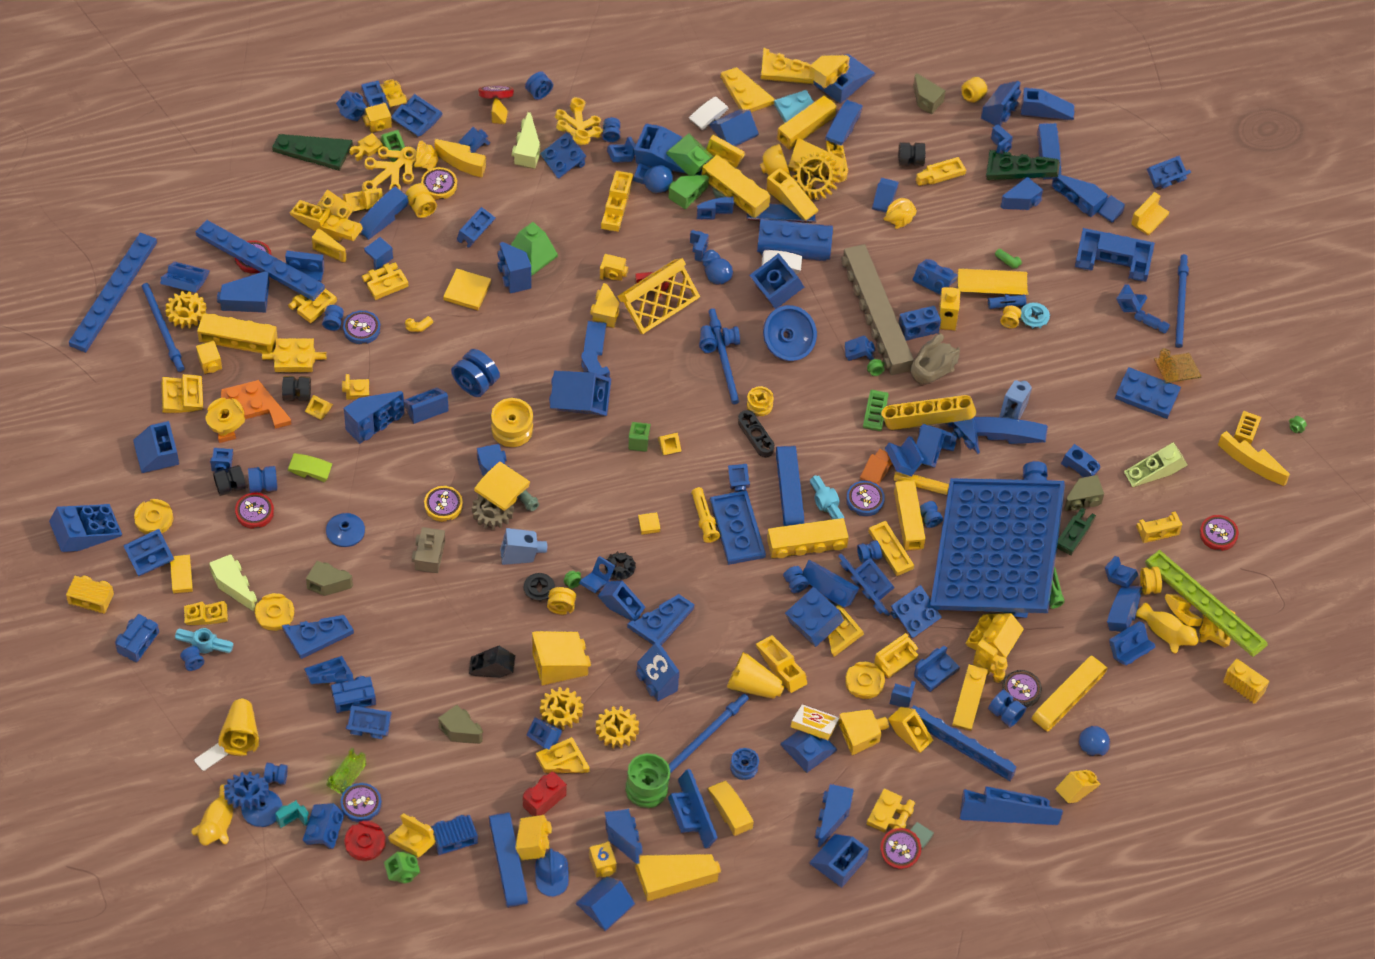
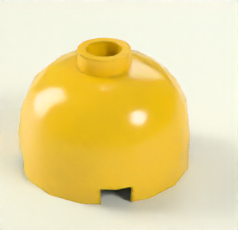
M780 144L768 148L762 156L763 163H760L763 174L767 173L770 176L777 169L781 168L790 175Z

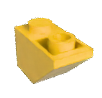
M847 55L821 56L810 65L809 77L826 88L830 84L835 83L840 75L848 71L850 57Z
M603 283L601 290L598 289L595 300L597 302L592 304L590 315H593V322L606 323L607 327L614 328L619 315V301L609 286Z
M1090 770L1073 771L1062 780L1055 790L1068 804L1076 803L1099 787L1100 783L1096 780L1097 776Z

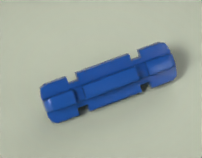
M1141 309L1139 312H1136L1134 317L1140 322L1144 321V324L1154 329L1159 328V331L1162 333H1166L1170 327L1169 323L1161 322V319L1149 313L1145 314V311Z

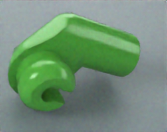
M998 249L995 252V256L1012 269H1016L1022 264L1019 257H1012L1002 249Z

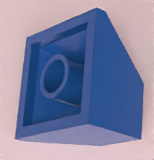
M800 730L781 743V746L806 773L837 751V748L829 740Z

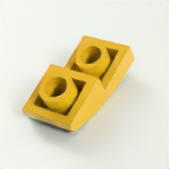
M386 80L384 84H380L390 107L407 103L406 96L401 91V86L397 81Z
M202 601L184 606L185 624L207 625L227 622L226 602L221 601L205 605Z

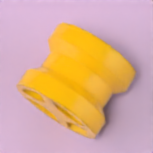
M1006 306L1003 309L1000 323L1006 328H1016L1019 324L1018 319L1021 317V310L1015 306Z

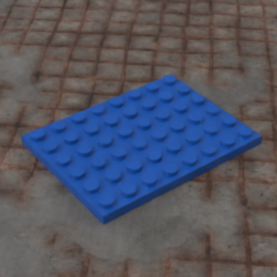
M950 478L930 607L934 610L1048 613L1065 482L1056 480Z

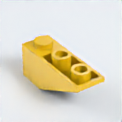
M781 168L767 177V192L803 220H808L818 212L817 207L796 181Z

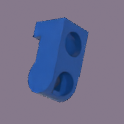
M591 349L583 351L581 366L584 372L597 373L610 378L608 367H601L596 351Z
M1076 444L1069 449L1061 462L1066 468L1069 466L1077 471L1083 478L1094 476L1100 469L1098 461Z

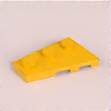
M797 139L788 166L789 171L799 168L796 162L802 163V156L807 159V153H811L813 156L814 151H817L819 155L821 152H824L825 156L831 155V160L835 159L837 161L835 165L840 167L836 172H840L842 176L845 159L804 140ZM821 162L813 163L809 168H815ZM828 166L826 167L825 176H829Z

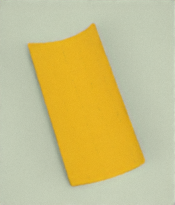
M958 269V289L961 290L960 292L1029 295L1027 290V272Z

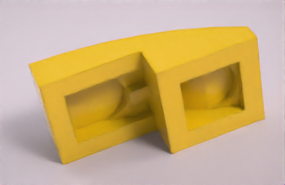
M382 188L343 194V200L355 208L353 211L371 209L383 197Z
M1177 594L1165 595V600L1170 609L1183 623L1188 626L1201 625L1203 619L1189 611L1191 603Z

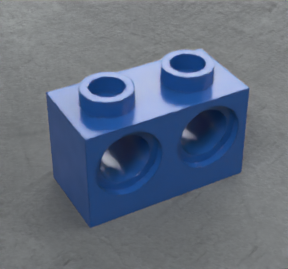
M934 305L901 313L898 324L907 341L939 333L941 319Z

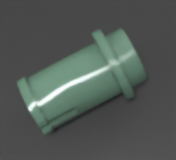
M526 490L517 496L527 510L534 511L538 508V499Z

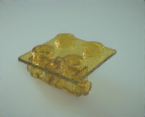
M1163 348L1160 350L1159 357L1154 358L1166 383L1202 378L1190 353L1171 355L1170 350Z

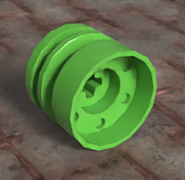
M649 753L638 755L632 759L628 766L625 791L633 804L639 807L651 808L658 806L665 800L670 778L668 763L662 757Z

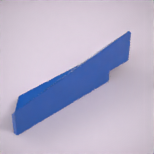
M986 786L984 794L964 789L960 819L1058 825L1063 810L1050 807V801L1045 797Z

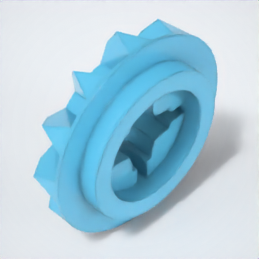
M1028 303L1021 309V321L1025 323V326L1029 325L1033 329L1034 327L1041 328L1043 325H1047L1050 313L1044 305ZM1032 313H1033L1035 316H1038V318L1035 319L1034 317H1031V316H1032Z

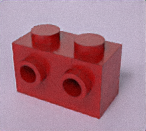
M553 771L548 775H543L539 779L538 784L533 788L529 787L524 792L523 808L532 816L544 815L566 796L567 784Z

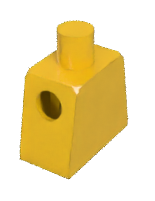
M953 287L942 288L938 311L941 319L939 329L956 331L960 289ZM945 312H951V317L945 316Z
M872 710L846 712L839 715L838 724L851 755H855L878 744L881 738V730L889 728L887 718L875 719Z

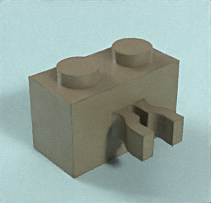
M422 527L421 534L416 536L415 545L418 547L417 551H413L412 562H415V570L438 573L445 545V530Z

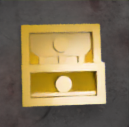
M183 374L181 379L162 377L163 413L193 412L203 409L202 376Z
M498 462L476 485L474 491L505 511L516 502L517 496L529 487L530 481L502 462Z

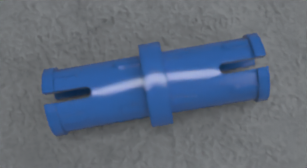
M1007 294L1004 297L988 298L989 309L1026 305L1025 295L1009 296Z

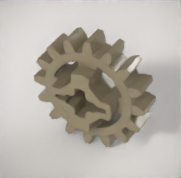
M479 494L477 495V500H473L474 520L478 519V525L484 523V528L491 526L492 530H494L496 525L502 528V523L508 525L509 519L513 518V504L504 512Z

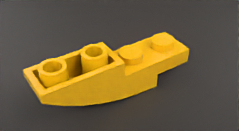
M301 200L290 211V215L314 231L320 229L337 241H341L342 238L354 241L363 229L361 223L332 215L327 208Z

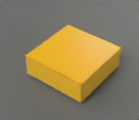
M657 513L638 515L641 535L660 532L661 528Z

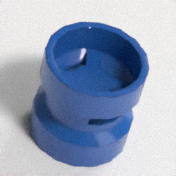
M614 117L604 119L602 138L606 142H617L620 139V121Z
M328 305L325 309L326 316L323 318L322 325L331 331L339 330L341 327L340 319L343 318L344 310L337 305Z
M934 501L926 502L920 506L921 517H924L923 522L927 528L935 527L943 521V517L937 511L938 507Z
M877 540L870 541L869 544L857 545V553L861 563H864L869 558L874 560L882 558L881 548Z
M793 566L783 574L785 581L789 582V588L792 593H799L809 585L807 578L803 577V571L799 566Z
M267 762L264 771L266 782H277L278 784L285 785L288 765L280 764L276 766L274 763Z

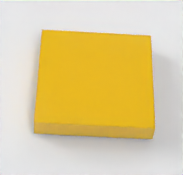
M456 269L443 296V300L478 311L489 289L491 279Z

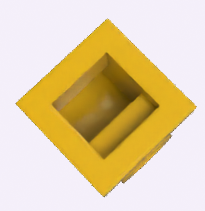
M605 254L600 266V279L603 280L604 277H607L611 280L622 281L623 277L626 278L629 269L626 266V259Z

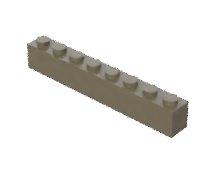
M866 245L845 248L841 262L843 267L847 269L848 280L853 283V291L855 296L859 298L860 309L865 312L866 323L871 326L872 338L876 339L878 343L877 349L879 354L883 355L885 368L889 370L890 375L911 371L914 359Z

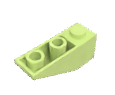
M528 112L526 119L522 120V131L517 134V146L513 147L512 156L514 157V164L536 168L540 156V143L531 113Z
M1173 442L1124 472L1132 487L1172 475L1186 467L1187 463Z
M230 554L210 562V571L218 588L250 610L255 611L254 602H257L253 590L249 591L248 589L249 582L245 575L242 576L240 573L242 569L239 561H234Z

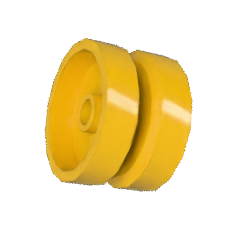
M516 398L503 399L494 406L491 413L493 438L499 444L506 447H518L527 443L533 433V412L531 407L525 401Z

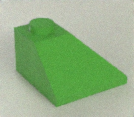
M690 133L666 153L689 176H695L699 173L702 167L714 157Z
M534 222L522 229L511 244V246L527 253L531 264V276L558 257L547 234Z

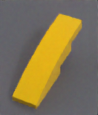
M615 172L601 222V229L619 232L632 185L633 173Z
M1227 431L1221 434L1218 446L1233 459L1272 482L1282 486L1287 484L1290 474L1265 449L1257 452L1246 440L1239 443Z

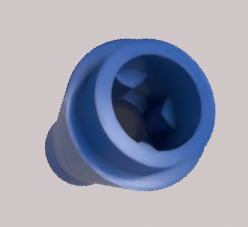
M708 325L702 326L700 329L699 347L703 352L711 353L716 350L718 343L711 327Z

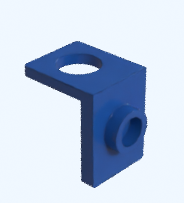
M599 556L593 571L581 579L579 584L593 593L598 592L609 582L615 565ZM600 564L607 566V574H603L600 571Z

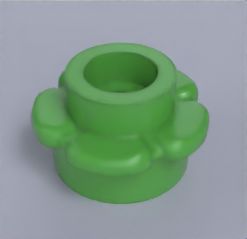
M873 359L867 365V371L872 376L881 375L885 370V364L881 360Z
M1295 416L1289 419V427L1293 432L1302 433L1305 431L1307 423L1302 417Z
M569 571L566 573L563 582L571 589L576 588L580 585L581 573L579 571Z

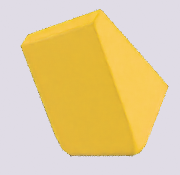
M495 98L492 106V123L505 124L508 111L499 99Z
M313 395L305 412L322 420L333 404Z
M678 433L657 437L663 455L682 451Z

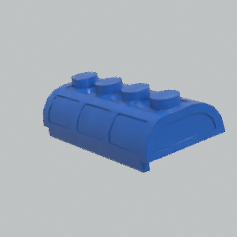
M761 218L757 252L763 255L764 250H774L802 256V259L830 260L833 225Z

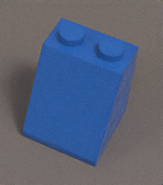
M554 371V376L551 380L552 393L549 398L551 409L607 416L611 378L590 372Z

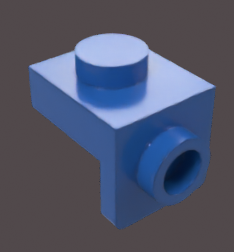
M472 127L458 141L462 145L470 146L471 153H475L483 143L487 145L491 143L487 139V133L482 129L477 130L475 127Z
M627 137L623 145H608L607 152L612 162H632L636 144L632 137Z
M865 335L845 342V354L849 361L865 355L870 360L874 359L873 352H875V346Z
M214 448L213 456L210 459L211 471L216 472L224 469L227 472L232 467L233 449Z
M747 464L728 465L730 489H735V492L746 491V488L750 487Z

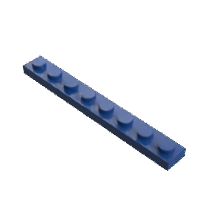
M208 220L195 231L196 236L260 272H268L269 277L312 301L325 290L323 283Z
M141 232L139 233L69 340L70 347L87 352L156 246V238Z

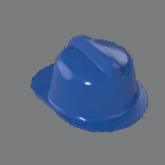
M552 848L545 852L544 858H537L535 863L536 885L541 893L554 897L562 894L568 887L567 859L563 854L553 851Z

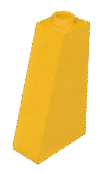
M712 854L639 856V864L634 862V867L647 902L717 882L718 874L721 873L718 861H714Z

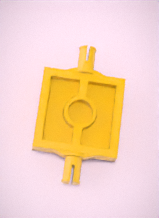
M276 339L274 351L262 352V360H273L275 372H313L315 360H327V352H315L314 339Z

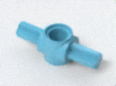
M813 476L810 479V483L816 492L814 498L818 509L828 512L832 520L844 518L838 508L839 497L835 489L826 487L820 476Z
M201 628L195 632L178 629L175 634L176 640L197 646L200 653L203 654L213 650L230 653L233 649V642L217 638V635L212 634L207 628Z

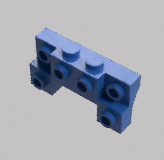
M1083 228L1075 267L1093 271L1095 260L1131 267L1130 279L1147 282L1155 243Z

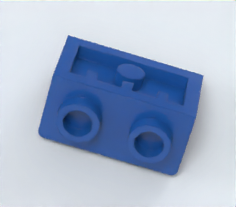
M286 251V264L319 282L322 281L324 273L323 255Z
M1140 621L1109 639L1113 658L1123 665L1131 664L1134 660L1156 647L1155 643L1148 640L1145 624Z
M945 645L940 649H934L925 660L921 659L915 665L914 677L929 692L959 671L960 666L946 653L947 647Z

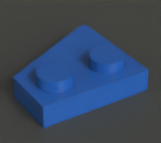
M342 656L304 668L311 684L354 680L353 674Z

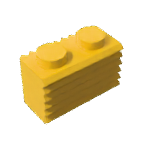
M74 576L66 593L69 604L103 614L106 613L114 595L113 587L108 582H96L88 576Z
M1236 659L1227 669L1223 683L1230 685V688L1243 694V697L1252 701L1253 704H1256L1266 692L1270 682L1239 659Z
M545 815L520 818L519 834L515 847L521 860L544 858L545 851L549 848L548 834L552 832L551 823L547 821Z

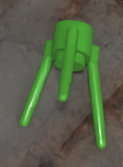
M1055 567L1053 572L1055 585L1052 580L1049 602L1051 609L1058 608L1065 602Z

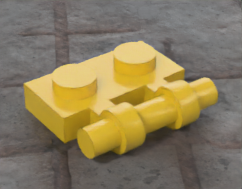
M396 262L392 264L387 263L382 265V268L375 271L372 269L367 271V274L361 276L363 282H367V287L375 300L409 287L408 281L401 269L396 270L398 269Z
M325 289L314 301L310 299L305 301L307 297L301 294L296 295L288 306L291 310L299 307L297 313L309 323H312L325 312L328 305H333L337 302V297Z
M981 640L977 644L973 665L988 669L987 674L993 673L994 681L1000 683L1005 677L1007 660L1005 657L997 655V649Z
M883 789L867 820V825L884 833L888 826L893 829L905 828V822L914 811L915 802L909 799L906 805L900 804L902 796ZM895 812L900 813L899 818L896 820L893 819Z

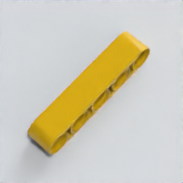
M968 395L888 405L882 410V417L886 427L891 430L918 427L923 424L934 425L970 420L976 415L973 400Z
M1091 655L1036 710L1031 720L1046 732H1049L1104 676L1108 667Z

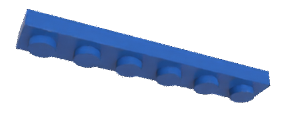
M913 705L911 709L917 711L931 735L1006 780H1012L1017 766L1010 760L1003 759L992 749L983 747L977 740L968 738L960 730L945 724L942 719L935 718L928 714L925 709Z

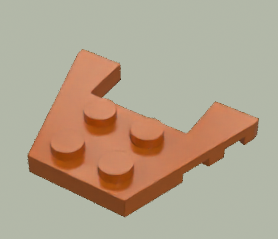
M259 380L221 390V398H233L239 401L244 410L245 419L270 413L275 429L291 425L290 417ZM223 413L222 419L227 418L229 414ZM234 431L225 436H221L218 433L219 443L236 439Z

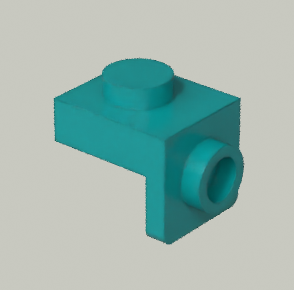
M294 801L278 809L275 813L276 823L282 828L299 818L303 825L306 826L309 813L304 805L300 806L297 801Z

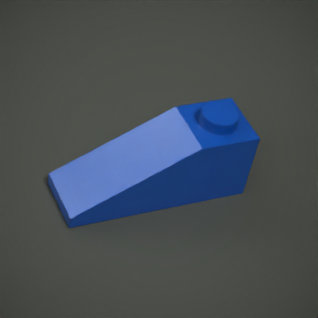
M808 560L803 570V577L807 578L812 587L844 608L852 604L860 588L811 560Z

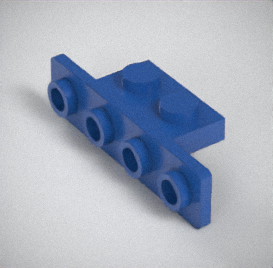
M843 554L838 555L842 560L840 565L846 572L850 570L853 574L851 576L852 580L858 586L861 584L864 588L863 594L869 600L871 598L874 600L875 604L873 606L880 614L884 613L889 616L891 613L880 600L895 587L873 559L869 558L855 569Z
M686 769L678 778L683 793H671L668 800L681 833L698 832L704 848H709L717 840L716 831L691 769Z

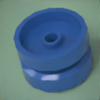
M470 349L462 357V360H459L451 368L452 376L457 384L474 397H481L489 389V386H492L500 378V372L493 360L477 349Z

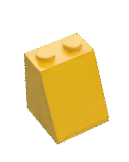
M532 632V654L542 686L588 675V667H591L589 656H585L584 639H580L578 632Z

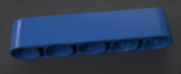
M777 446L776 461L784 526L804 524L796 446Z
M510 812L490 815V828L507 908L528 904L519 854L515 847L516 840Z

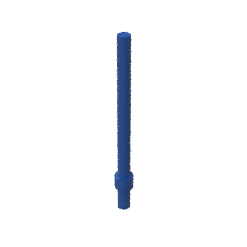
M1186 254L1180 256V266H1178L1179 290L1175 342L1177 348L1183 347L1186 279L1189 275V267L1187 266L1188 256Z
M144 283L142 289L168 347V355L171 361L174 362L177 371L182 372L185 368L181 361L180 351L175 347L149 284Z
M712 308L708 310L711 320L709 324L718 343L717 347L732 404H738L739 398L721 333V322L717 318L716 310Z
M743 693L734 703L731 702L711 725L668 764L670 774L727 719L735 716L740 711L739 708L749 700L746 694Z

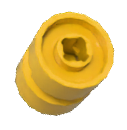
M415 184L406 191L405 195L408 196V203L412 206V210L418 218H425L434 213L437 203L424 184Z

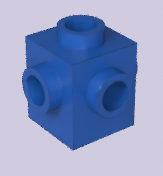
M346 91L336 102L341 115L353 121H358L365 113V108H367L362 96L357 92Z

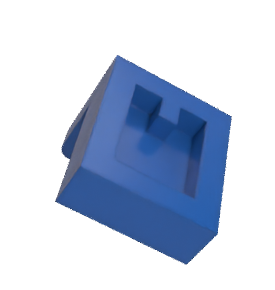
M998 124L994 126L991 139L997 145L996 153L1003 154L1004 152H1009L1012 147L1013 136Z
M691 230L690 244L694 245L692 252L695 253V260L702 262L701 258L708 247L709 234Z
M1114 556L1105 567L1108 581L1126 588L1138 576L1136 569L1122 565L1117 556Z

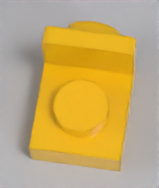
M346 374V381H342V392H346V400H356L369 396V379L350 380V374Z

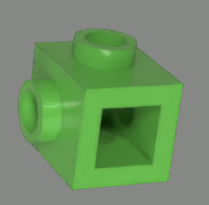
M396 852L384 861L389 880L409 883L420 874L418 861L413 854Z

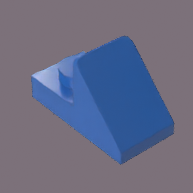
M881 177L875 194L873 210L887 213V208L894 201L898 181Z
M535 717L526 735L543 748L550 750L551 746L557 744L562 731Z

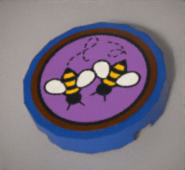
M359 310L352 312L343 323L345 337L355 344L371 343L380 334V321L378 317L369 311Z
M859 481L850 486L847 491L846 502L849 509L857 512L856 514L872 516L877 514L883 507L885 495L882 488L876 483Z
M357 783L349 786L343 792L340 800L341 809L348 819L355 822L370 821L375 815L377 816L382 806L381 795L378 790L366 783Z

